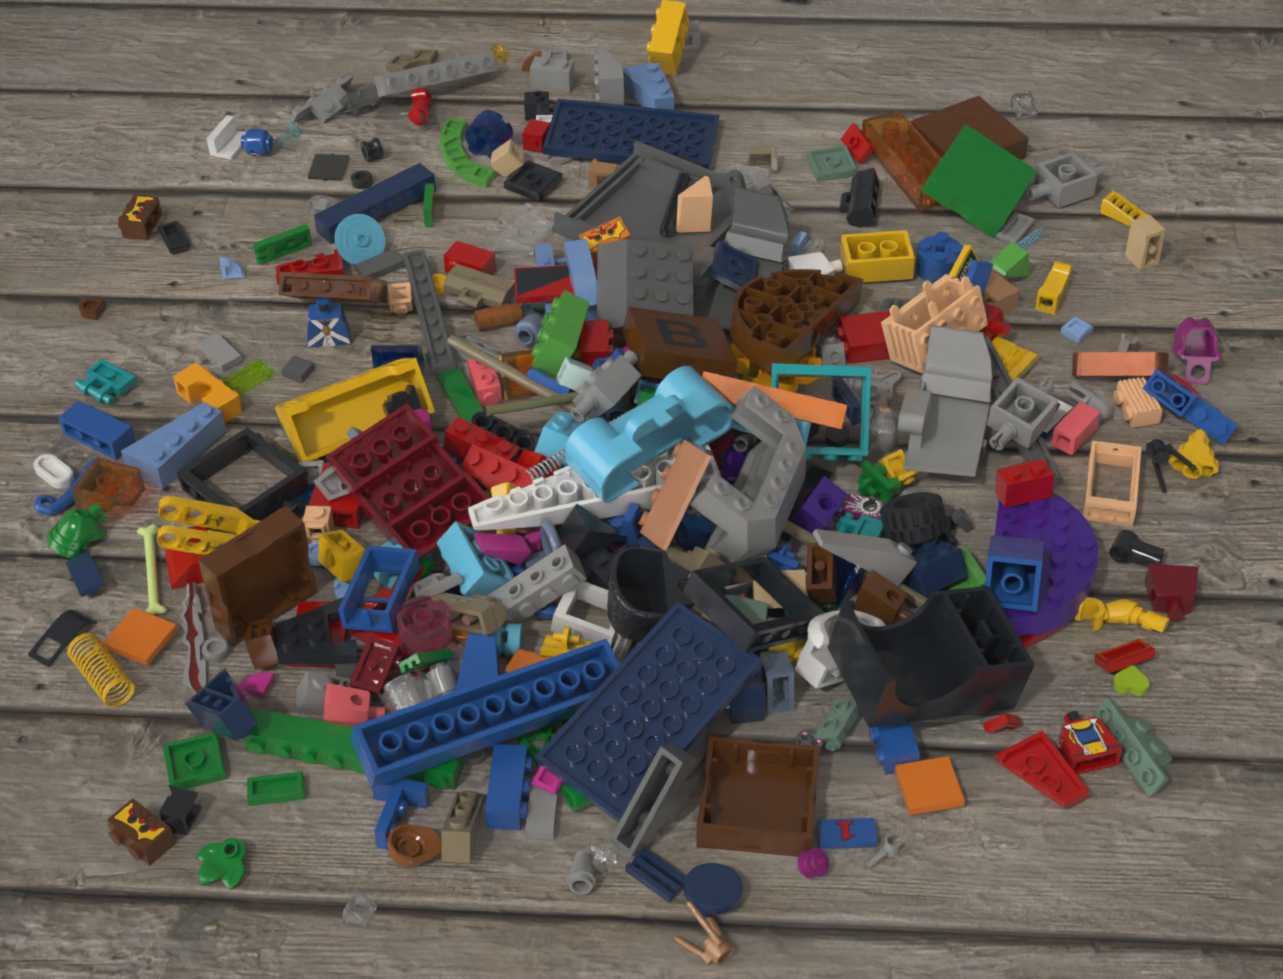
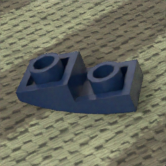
M89 550L66 561L81 597L93 595L105 586Z

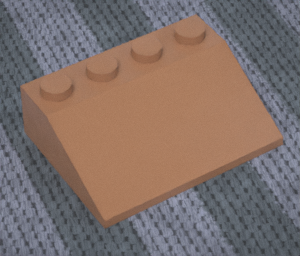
M687 439L684 440L683 444L677 443L672 453V456L676 457L672 467L666 465L661 479L665 481L661 489L655 488L650 498V502L654 504L650 512L644 511L638 523L643 526L640 533L665 551L678 528L713 453Z

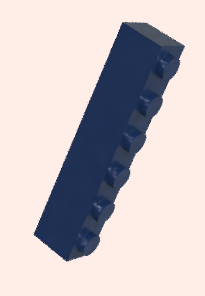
M418 163L315 214L316 232L330 244L335 243L336 229L339 223L347 216L365 214L378 221L423 199L426 184H434V191L437 192L435 174L421 163Z

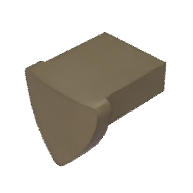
M775 145L749 147V166L770 165L771 172H778Z

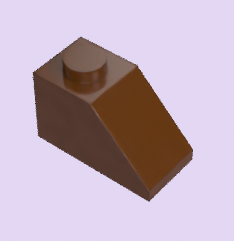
M818 542L807 543L806 591L809 599L819 600V603L837 602L835 554L821 548Z
M274 615L248 622L245 644L255 670L262 668L263 670H269L279 664L276 650V622Z

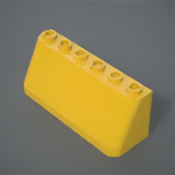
M402 358L275 406L277 415L300 462L320 461L319 457L331 453L350 440L346 433L352 426L365 431L385 418L386 415L382 408L384 400L387 399L388 395L405 390L407 385H414L422 409L428 410L429 414L435 412L416 358Z

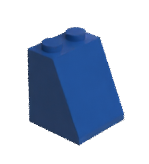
M991 535L985 586H989L1001 608L1037 612L1044 541Z

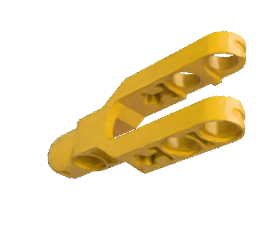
M166 496L159 501L158 515L166 521L234 532L238 535L260 522L259 520H253L236 507L175 496ZM173 506L177 509L174 511H167L164 509V507ZM196 510L200 511L202 514L195 516L191 515L189 512ZM166 525L158 529L157 543L166 549L207 555L238 535L212 530H195L183 525L182 527ZM173 534L176 537L170 539L164 538L163 535ZM191 538H198L201 541L198 543H192L188 540Z

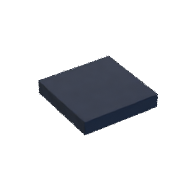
M720 240L715 247L710 276L738 291L745 283L755 278L758 261Z

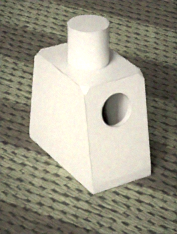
M821 252L791 256L786 264V270L815 269L821 270V274L834 276L835 272L841 273L843 271L842 263L839 259L829 262Z

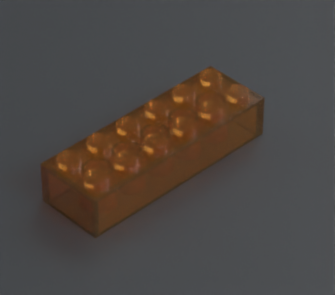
M898 110L864 119L862 131L875 147L872 154L917 210L923 211L941 206L942 204L920 191L941 158L902 111Z

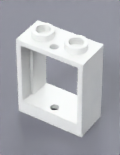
M583 581L564 593L553 615L550 631L563 633L564 627L569 626L572 628V635H579L582 640L593 641L592 643L607 638L612 647L619 636L612 626L608 630L569 615L576 599L608 610V590Z

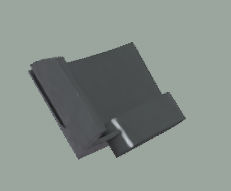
M736 187L733 223L727 231L723 242L758 261L755 278L758 276L763 278L770 277L771 272L782 271L789 259V253L784 252L785 245L790 241V229L783 202L780 196ZM707 245L693 258V288H695L693 316L717 319L722 329L730 330L734 298L738 291L710 276L715 247Z

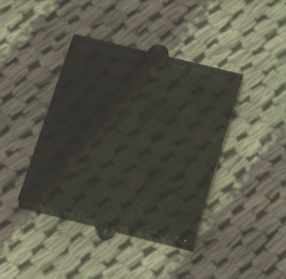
M334 153L315 154L308 173V179L342 181L349 162V155H334Z

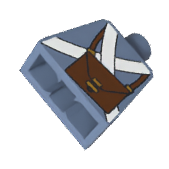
M764 650L759 654V657L763 659L759 681L764 682L765 685L764 702L767 713L774 714L794 711V670L786 650ZM774 683H777L781 686V689L778 692H774V690H776Z

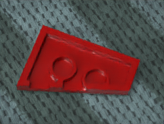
M334 249V254L327 256L320 253L316 254L315 258L309 261L299 259L277 265V285H279L280 272L344 275L342 257L338 250Z
M1043 730L995 755L996 762L1064 809L1089 797L1088 788Z

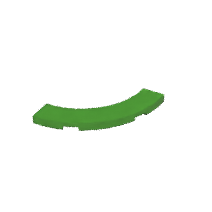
M449 117L442 128L440 139L444 161L462 179L477 186L488 188L496 177V171L481 166L475 161L472 162L467 158V154L461 145L464 132L468 128L467 122Z

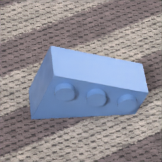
M659 62L623 68L624 91L631 94L632 100H637L641 107L674 110V95Z

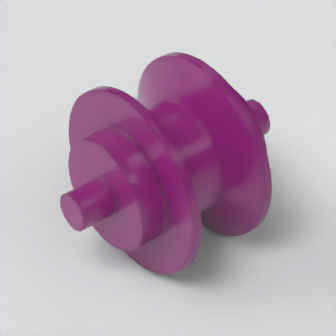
M812 848L810 850H803L799 854L797 865L800 873L804 877L811 879L821 877L827 873L829 860L827 854L822 849Z

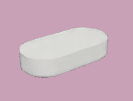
M44 454L35 459L33 466L36 474L54 488H66L74 482L72 469L56 456Z

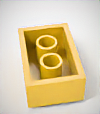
M662 0L661 6L657 7L656 10L657 21L656 24L652 25V39L647 43L646 52L649 53V63L659 62L664 74L676 76L690 26L686 3Z
M907 230L841 235L840 258L843 271L847 275L861 278L863 283L913 279L915 257Z

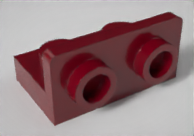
M369 636L349 682L350 687L369 691L370 694L376 696L377 700L383 702L385 696L390 695L394 686L393 677L396 670L400 671V662L404 661L400 646Z

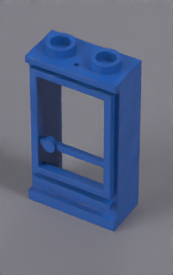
M367 545L338 609L344 629L394 632L396 620L417 571H420L416 549ZM374 572L401 574L390 599L364 596ZM361 601L388 603L385 611L359 608Z

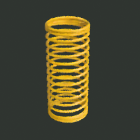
M81 634L70 643L67 650L68 657L80 670L105 705L108 707L120 706L131 698L135 689L134 683L95 634ZM84 637H88V638H85V639L81 640V641L74 647V649H73V651H72V653H71V649H72V647L74 646V644H75L76 642H78L80 639H82V638H84ZM88 639H95L83 644L74 655V651L80 643ZM96 642V644L90 645L89 647L85 648V649L80 653L79 657L76 658L78 652H79L84 646H86V645L89 644V643ZM91 647H94V649L89 651L84 657H81V655L86 650H88ZM99 654L94 660L88 662L92 657ZM101 658V660L98 661L96 664L90 666L97 659ZM105 661L100 667L94 669L98 664ZM107 665L102 671L96 673L100 668ZM110 669L107 673L100 676L104 671ZM112 673L108 678L102 680L106 675ZM115 676L114 679H112L110 682L106 683L110 678H112V677ZM122 682L115 690L108 692L111 688ZM126 682V685L120 692L113 696H106V694L117 691ZM128 683L130 684L126 693H124L121 697L114 700H107V698H112L122 693L128 686ZM129 692V694H128L123 700H121V701H119V702H117V703H108V702H114V701H117V700L123 698V697Z

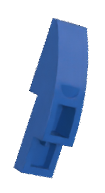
M1158 369L1154 371L1142 388L1176 414L1185 417L1198 428L1205 431L1222 445L1227 442L1239 426L1220 412V409Z

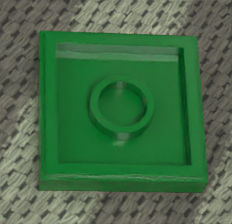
M216 732L162 744L169 784L171 786L188 789L227 779L219 738Z

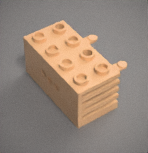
M947 274L933 284L926 280L923 283L924 291L900 309L897 305L891 306V315L881 322L891 361L924 374L932 325L979 332L988 325L980 286H973L967 276H964L961 282L960 279H953V276Z

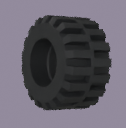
M930 492L910 493L896 497L880 508L885 538L898 544L900 542L906 545L923 543L940 536L948 528L943 500L939 494Z

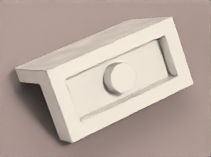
M226 115L207 137L210 155L232 160L243 148L241 147V137L246 132L236 129L234 116Z

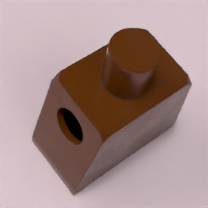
M872 570L861 586L854 607L855 611L872 615L882 620L885 625L901 621L914 613L903 607L908 596L907 593L874 570Z

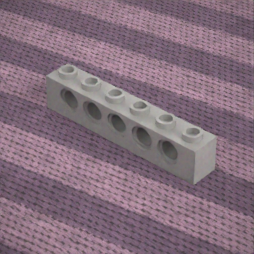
M493 50L375 76L374 81L378 96L381 97L496 71L497 67Z

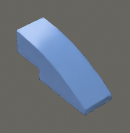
M587 239L564 242L574 295L590 302L588 307L597 306V280Z

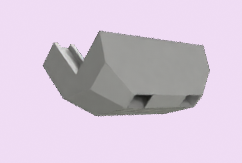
M756 386L752 387L737 400V406L730 417L758 437L761 442L748 452L733 486L714 472L711 474L707 484L702 482L697 486L695 496L689 503V505L716 524L704 550L710 547L720 554L719 559L727 564L768 554L776 548L806 477V447L794 416Z

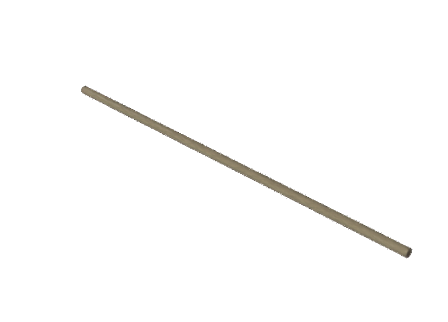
M452 334L448 338V345L541 397L560 395L458 336ZM573 402L557 405L570 413L576 408ZM787 520L782 532L806 545L807 543H817L812 533ZM835 555L836 562L867 578L871 573ZM902 583L898 586L907 593L906 601L918 608L928 599Z

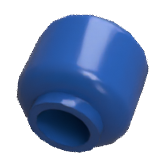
M251 128L247 130L245 135H242L241 147H244L248 155L266 156L268 152L272 151L273 137L265 129Z

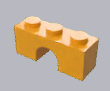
M196 362L173 376L176 391L190 404L202 399V403L221 410L224 423L242 413L241 397L238 392L231 390L221 379L214 377L207 368L201 367Z

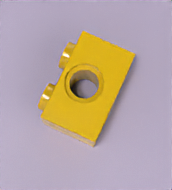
M342 529L320 533L318 562L341 582H351L366 549Z

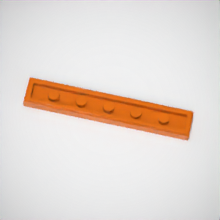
M703 372L702 377L729 403L737 404L739 398L756 386L790 412L796 419L838 429L843 428L848 405Z

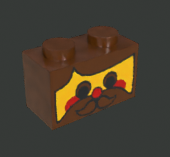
M133 195L130 202L127 203L122 216L118 219V227L121 229L123 238L148 240L162 215L159 198L155 196Z
M134 798L107 819L110 828L109 836L118 846L123 844L137 861L141 859L149 866L175 845L171 827Z

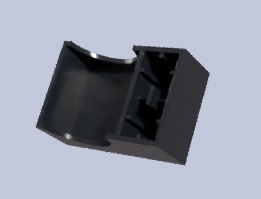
M989 586L931 592L925 603L907 618L890 625L877 627L860 623L854 612V600L843 601L827 648L869 728L1015 709L1035 663Z

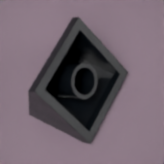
M578 504L575 505L557 532L561 546L565 544L579 557L582 567V559L601 547L607 550L619 533V531Z

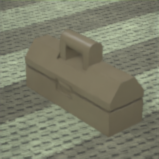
M456 264L447 274L443 284L445 292L458 296V303L479 309L482 304L495 307L496 305L500 306L516 301L514 282Z
M442 592L427 601L433 618L449 628L475 634L490 635L502 627L507 617L505 605L497 603L495 597L480 594L464 597Z

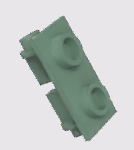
M837 699L815 734V739L825 740L828 750L835 751L841 747V743L846 737L844 731L849 732L853 723L859 717V710L855 700Z

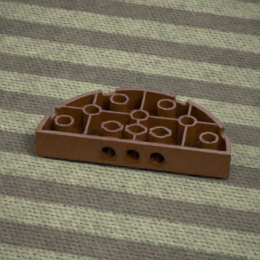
M815 269L782 270L771 272L770 277L763 278L758 276L745 283L735 295L730 321L731 338L737 349L747 359L768 371L770 375H772V363L797 364L840 322L841 316H846L859 303L863 279L835 272L834 276L821 274V270Z

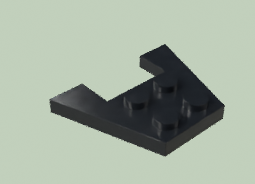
M344 597L276 624V650L279 664L358 663L359 653L356 639L331 644L330 621L340 619L338 609Z

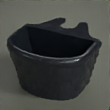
M629 547L621 550L612 562L608 582L607 613L613 629L623 638L642 641L677 602L683 606L694 604L678 587L679 581H688L691 571L672 562L667 555V551L643 547Z

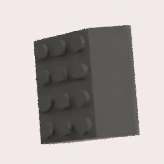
M623 239L598 245L597 320H608L609 329H613V334L623 335L622 329L628 307L693 316V246L634 239Z

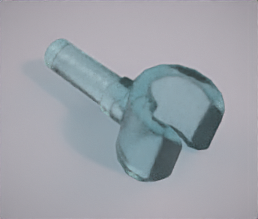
M296 121L290 122L287 126L288 131L275 139V142L279 144L290 136L299 137L301 130L298 128V123Z

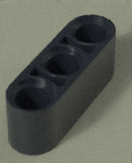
M484 411L473 415L472 424L480 428L483 427L482 429L498 437H504L502 439L520 447L519 457L524 450L534 452L535 440L527 432L493 415L488 416L487 412Z

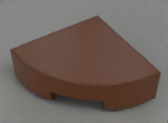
M542 51L533 52L532 55L528 56L523 62L522 71H530V66L535 56H542Z

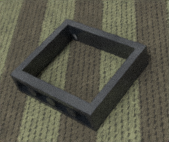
M248 427L177 472L182 490L194 500L233 507L202 481L252 449L287 476L239 508L240 511L253 520L259 521L264 520L279 510L285 500L289 503L309 490L310 486L307 479L308 472L303 466L295 464L290 456L282 454L274 444H269L260 433H255Z
M765 556L693 570L689 574V579L683 590V593L743 653L808 638L807 629L810 621L824 613ZM755 580L790 616L753 624L717 588Z

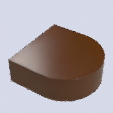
M97 298L83 300L79 304L81 316L97 320L107 306L106 301Z

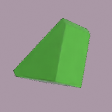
M1012 242L990 261V263H993L992 268L1004 276L1028 277L1030 274L1028 252Z

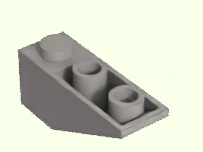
M307 670L296 689L297 711L324 716L327 683L350 687L349 682L351 679ZM370 694L369 706H385L384 701H379L375 695Z

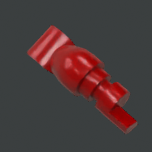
M425 87L412 89L413 106L408 113V118L413 124L422 126L430 119L429 106L433 105L432 94L426 92Z

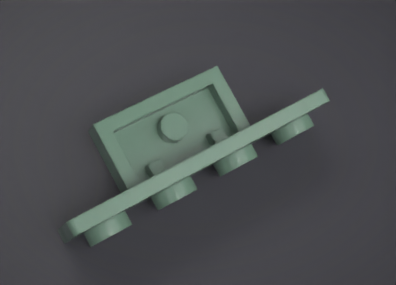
M1106 698L1092 716L1098 717L1122 747L1120 757L1148 796H1155L1168 780V776L1160 766H1167L1172 757L1167 752L1165 744L1156 737L1151 730V725L1145 719L1125 717L1112 698Z

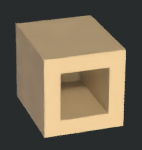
M510 139L492 152L490 165L505 178L523 166L525 152Z

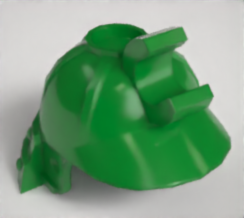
M97 502L92 504L88 511L85 509L69 510L60 522L48 532L46 537L47 543L59 555L72 559L84 553L91 541L106 537L107 531L100 523L104 522L108 516Z

